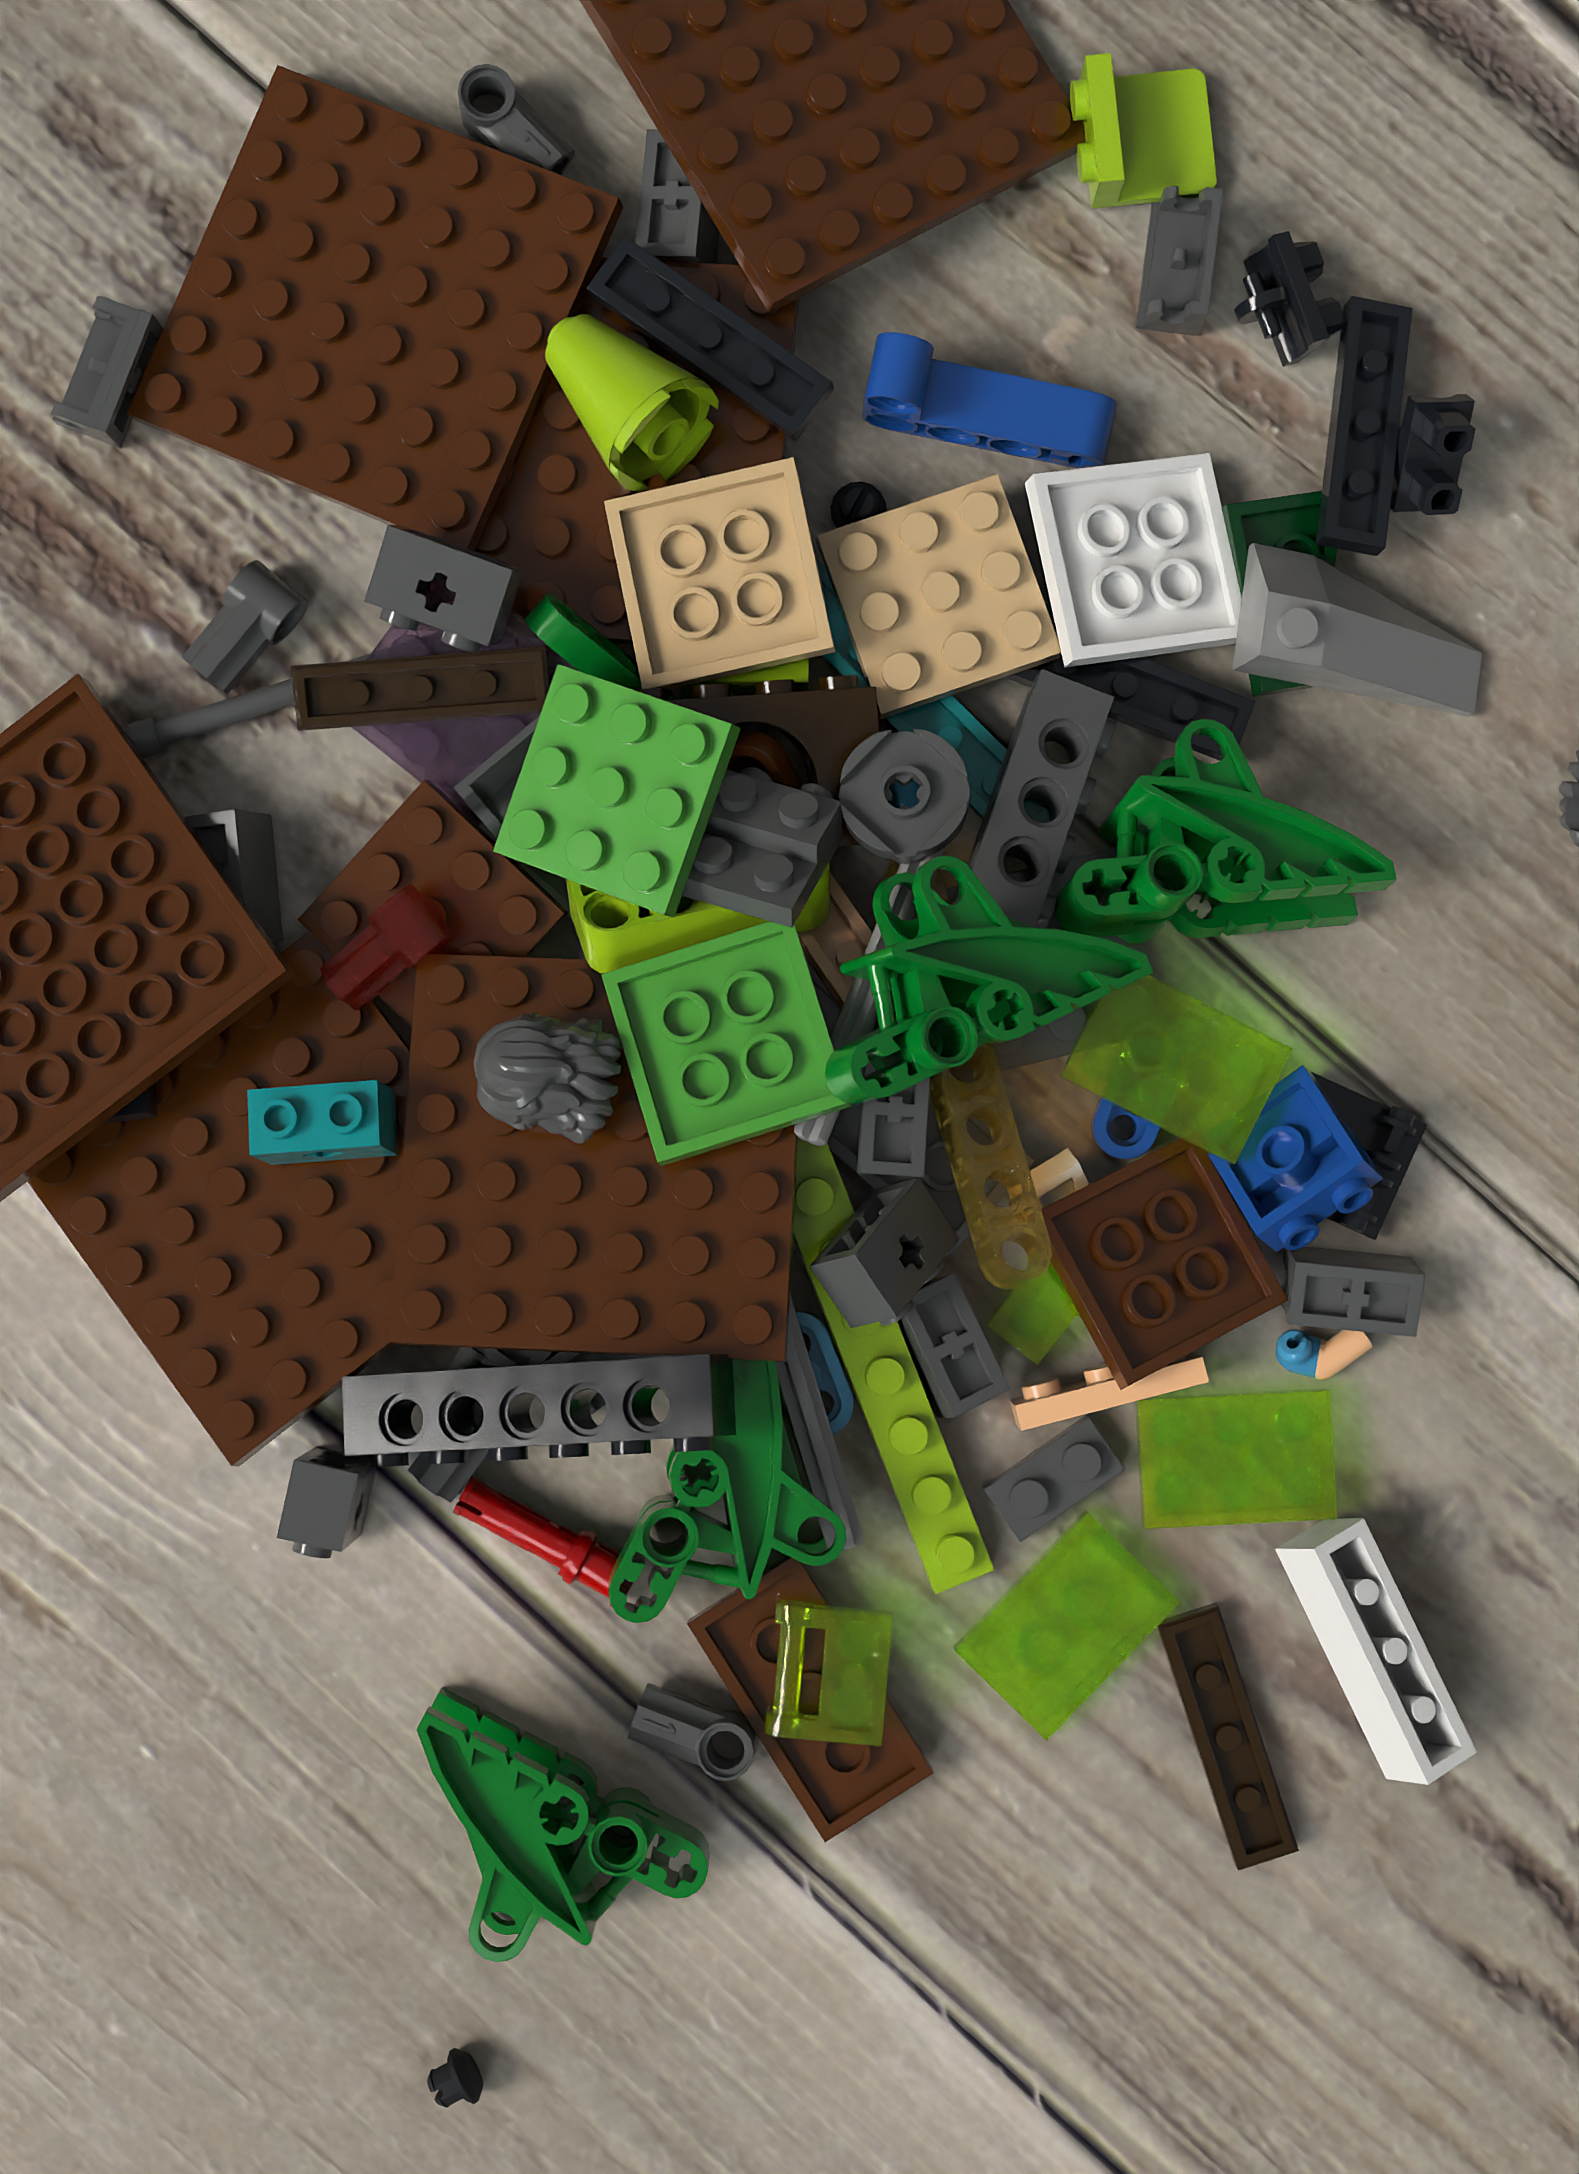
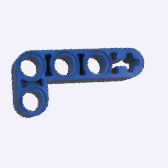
M896 332L881 333L877 336L863 403L862 418L867 423L895 432L1072 468L1105 466L1117 407L1116 401L1111 397L1093 391L932 359L933 345L916 336Z

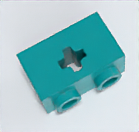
M378 1080L247 1090L249 1155L261 1161L277 1165L398 1155L396 1091Z

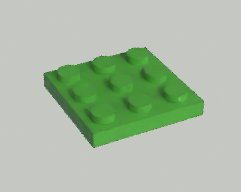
M558 664L493 852L674 918L741 728Z
M769 921L601 974L657 1163L660 1166L851 1107V1103H845L835 1097L827 1085L825 1077L826 1063L834 1049L795 925L791 928Z

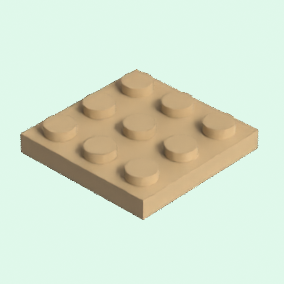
M794 457L604 501L642 689L665 688V690L836 652Z
M998 474L817 535L816 543L867 686L876 687L877 709L880 720L1059 659L1062 655L1058 637Z

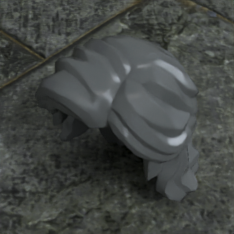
M538 1013L522 1014L514 1019L495 1025L478 1041L473 1062L477 1078L476 1096L484 1110L496 1120L503 1121L521 1131L541 1126L550 1133L563 1135L575 1143L582 1144L592 1137L594 1131L603 1128L607 1124L605 1117L611 1116L614 1112L609 1098L618 1093V1086L604 1079L620 1074L621 1065L615 1062L621 1055L618 1051L622 1048L621 1043L615 1035L604 1032L602 1019L587 1020L581 1018L576 1022H562L553 1016L541 1017Z

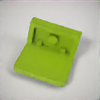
M1111 53L1085 55L1079 80H1072L1070 83V103L1073 120H1082L1084 124L1086 141L1077 145V167L1080 183L1089 184L1091 209L1159 202L1163 190L1173 185L1179 187V197L1188 199L1198 198L1199 192L1206 187L1215 188L1217 177L1206 78L1203 72L1191 68L1114 77Z

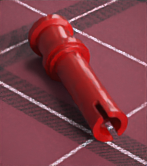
M474 1476L470 1478L459 1498L460 1501L457 1502L453 1510L454 1514L461 1515L560 1569L558 1575L563 1577L562 1581L569 1585L577 1581L609 1598L608 1581L620 1553L597 1541L596 1532L590 1529L588 1532L581 1529L578 1534L479 1481L478 1478ZM624 1580L621 1585L628 1594L633 1582Z

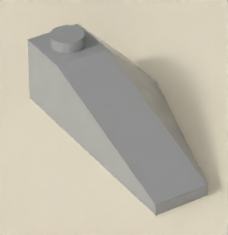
M1256 543L1249 546L1232 671L1467 717L1475 714L1482 652L1314 555Z

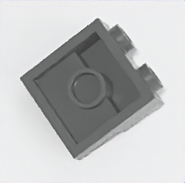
M745 767L739 773L726 769L682 896L792 928L842 840V801L835 800L827 789L817 784L808 783L801 786L800 789L774 783L766 772L756 767Z

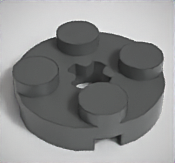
M914 728V732L900 731L892 733V729L886 730L865 739L853 750L846 760L840 779L839 800L842 801L841 809L844 822L850 834L861 846L871 853L883 858L893 859L901 864L915 863L922 857L931 856L951 843L959 834L966 821L971 800L965 764L958 752L940 736L927 730ZM897 781L900 785L907 786L912 781H915L921 786L916 793L919 803L912 808L905 805L899 809L890 805L893 800V794L889 789L890 785Z

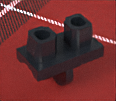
M1289 231L1274 234L1268 239V244L1243 261L1248 276L1243 278L1242 281L1249 299L1243 301L1234 309L1239 324L1258 321L1264 339L1272 338L1283 367L1300 362L1345 327L1347 321L1339 301L1332 297L1315 301L1309 283H1312L1323 274L1324 261L1317 242L1293 243Z
M1456 394L1445 398L1408 395L1402 427H1399L1390 504V509L1393 512L1421 511L1426 515L1454 514L1458 511L1462 495V489L1457 484L1463 456L1472 449L1476 430L1470 424L1475 401L1469 395Z

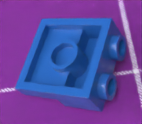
M1304 1065L1199 1138L1256 1236L1276 1252L1283 1247L1287 1250H1297L1310 1244L1319 1234L1318 1223L1337 1210L1341 1213H1351L1365 1206L1373 1196L1371 1187L1383 1179L1352 1129L1342 1121L1313 1074Z

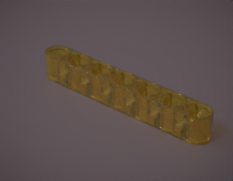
M892 861L878 881L876 889L886 878L897 874L901 863ZM937 869L930 885L931 889L935 890L945 902L952 905L942 871ZM986 1043L977 1047L971 1059L967 1061L974 1072V1081L972 1083H964L957 1080L948 1068L930 1077L929 1092L980 1268L985 1278L994 1286L1002 1289H1017L1045 1271L1052 1257V1248L992 1043ZM967 1118H977L988 1125L992 1135L990 1145L976 1143L970 1138L966 1128ZM987 1179L997 1180L1007 1188L1010 1198L1008 1207L1001 1208L995 1206L988 1200L984 1188ZM1005 1241L1018 1243L1024 1248L1028 1259L1025 1271L1013 1269L1006 1263L1003 1257Z

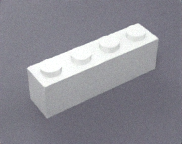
M1323 1519L1275 1548L1385 1778L1429 1785L1477 1753L1365 1519Z

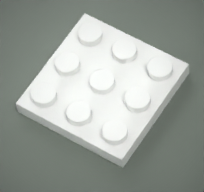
M1210 453L1033 474L1025 482L1064 668L1236 644L1242 597Z

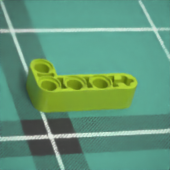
M829 863L794 924L797 933L819 927L829 916ZM566 879L570 914L585 959L592 969L602 974L769 922L685 896H681L673 918Z

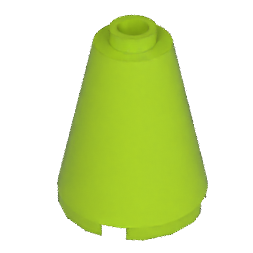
M588 314L567 317L558 322L551 330L545 352L546 362L611 475L625 489L638 492L649 489L642 482L643 480L658 473L666 481L676 475L696 456L709 438L714 427L706 418L710 405L718 409L719 403L713 390L703 380Z

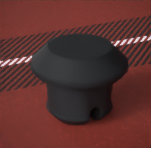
M862 481L850 482L841 487L834 495L830 506L831 518L836 528L887 512L886 501L881 491L872 484Z
M457 2048L449 2051L447 2063L432 2069L427 2079L430 2092L438 2090L434 2100L438 2105L446 2108L463 2098L469 2103H477L483 2089V2079L475 2060L469 2053Z

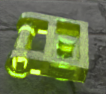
M791 1600L777 1601L774 1622L781 1624L774 1705L773 1710L766 1712L765 1733L784 1738L881 1746L893 1620L892 1611L815 1605ZM806 1628L826 1629L818 1716L799 1713Z

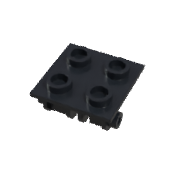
M1311 1072L1342 1121L1352 1129L1383 1177L1382 1180L1371 1187L1373 1196L1365 1206L1351 1213H1341L1337 1210L1328 1216L1327 1219L1376 1240L1428 1124L1415 1119L1416 1115L1397 1106L1390 1108Z

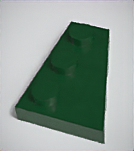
M1322 491L1232 503L1222 507L1241 597L1248 549L1253 543L1314 555L1335 567L1337 549L1316 545ZM1249 674L1253 697L1314 687Z

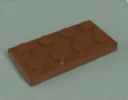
M787 1556L763 1572L754 1598L746 1599L741 1589L737 1588L688 1620V1627L824 1842L832 1839L934 1773L924 1753L802 1562Z

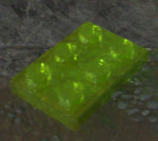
M1148 975L1097 1000L1059 1077L1229 1164H1235L1293 1048Z
M1320 1388L1150 1397L1135 1401L1141 1521L1144 1529L1337 1519L1330 1390Z
M1085 1510L971 1627L953 1648L970 1667L1047 1741L1180 1602Z

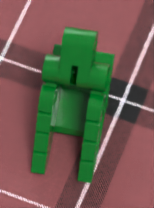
M1200 719L1192 721L1180 733L1175 743V756L1162 760L1153 768L1149 775L1139 776L1100 826L1099 834L1117 844V858L1092 860L1085 862L1078 868L1057 896L1055 915L1065 931L1094 937L1117 935L1129 943L1139 944L1150 941L1169 920L1180 933L1193 938L1219 937L1222 933L1226 936L1261 933L1264 929L1267 932L1302 929L1305 925L1308 928L1348 925L1358 916L1355 898L1349 893L1386 890L1397 878L1393 861L1357 836L1306 811L1263 797L1252 769L1233 733L1225 725L1215 720ZM1204 735L1212 738L1221 750L1220 762L1208 764L1198 760L1193 754L1191 737ZM1171 773L1175 774V777H1167L1161 775ZM1194 894L1202 896L1199 901L1201 904L1207 900L1212 908L1203 919L1196 917L1198 909L1191 913L1187 908L1186 903Z
M947 855L935 857L921 865L915 874L903 872L886 878L874 892L872 903L874 916L886 947L843 962L840 965V971L844 975L870 981L879 1028L839 1047L831 1054L826 1063L825 1070L827 1085L833 1095L845 1103L858 1104L892 1096L948 1068L963 1065L971 1059L976 1048L986 1043L996 1044L1019 1038L1036 1030L1035 1028L1057 1020L1073 1012L1074 1009L1084 1007L1112 993V991L1121 989L1154 973L1146 954L1111 940L1059 929L1035 928L1006 916L968 864L957 857ZM936 869L947 870L957 881L959 888L958 897L952 905L945 902L935 890L931 889L930 880ZM896 885L906 886L914 894L915 900L913 902L917 914L911 921L900 919L891 909L889 902L890 893ZM890 991H892V995H893V1001H894V1007H895L896 1020H895V1016H894V1010H893V1004H892V999H891V993H890ZM870 1060L876 1071L863 1078L861 1068L865 1067Z
M733 1360L736 1435L714 1436V1450L674 1452V1446L672 1445L666 1460V1473L674 1494L673 1496H655L643 1505L609 1577L610 1604L615 1613L624 1620L642 1623L657 1617L665 1607L680 1575L740 1588L746 1599H752L756 1595L772 1548L812 1566L827 1565L837 1559L843 1551L846 1542V1529L840 1516L814 1496L809 1488L800 1480L782 1419L776 1362ZM704 1458L707 1459L705 1460L707 1466L713 1465V1468L709 1470L711 1475L708 1479L697 1477L692 1485H690L686 1477L680 1478L684 1474L682 1468L685 1464L697 1466L701 1459ZM722 1497L727 1524L693 1507L710 1506ZM820 1516L826 1518L834 1527L835 1538L833 1544L822 1553L819 1552L827 1548L823 1535L814 1542L798 1540L799 1527L810 1517ZM673 1517L684 1523L682 1534L672 1542H658L650 1536L652 1526L662 1518ZM697 1548L732 1554L734 1567L693 1561L690 1558ZM635 1552H638L654 1563L648 1576L649 1590L653 1593V1596L651 1598L640 1596L635 1604L627 1602V1592L621 1584L624 1580L636 1582L644 1569V1557L636 1556ZM660 1566L668 1568L667 1571H663Z
M443 1687L440 1689L432 1706L428 1707L416 1730L433 1775L458 1819L466 1828L483 1878L468 1932L472 1947L484 1959L493 1962H503L518 1956L525 1947L540 1916L584 1946L589 1945L592 1941L597 1920L616 1901V1897L632 1879L675 1899L693 1895L705 1883L710 1858L709 1844L703 1833L694 1826L653 1806L649 1798L638 1789L622 1787L609 1792L604 1798L596 1795L598 1791L597 1777L592 1767L583 1760L566 1751L561 1758L558 1747L527 1731L521 1737L518 1726L487 1710L482 1717L478 1705ZM569 1774L577 1775L582 1779L580 1784L578 1785L576 1782L568 1779ZM561 1796L570 1799L567 1805L559 1802ZM591 1812L596 1814L594 1818L590 1816ZM614 1825L626 1826L635 1834L630 1836L618 1835L610 1827ZM581 1834H584L585 1836L576 1852L572 1842L577 1840ZM655 1834H658L657 1847L653 1846L651 1858L648 1859L646 1858L647 1850ZM681 1850L688 1851L691 1854L690 1865L684 1864L679 1872L668 1867L670 1857L675 1858ZM600 1871L612 1875L613 1877L596 1892L591 1883L594 1877ZM501 1912L508 1914L514 1920L508 1921L501 1919L495 1913ZM484 1920L485 1924L496 1933L503 1935L518 1934V1936L508 1946L496 1947L485 1941L481 1934L480 1925Z

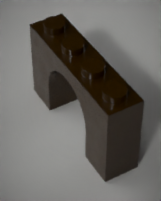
M857 675L819 678L820 690L794 692V679L755 682L756 695L730 696V684L691 686L692 699L666 700L665 688L635 690L733 725L751 722L775 729L784 735L798 750L806 767L808 783L824 787L835 800H839L840 779L846 760L861 742L879 732L876 687L858 688ZM842 813V840L838 847L860 845L848 831Z

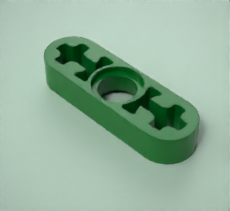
M547 593L525 617V621L532 631L578 671L632 690L642 689L637 662L556 596ZM665 690L666 700H679L670 690Z

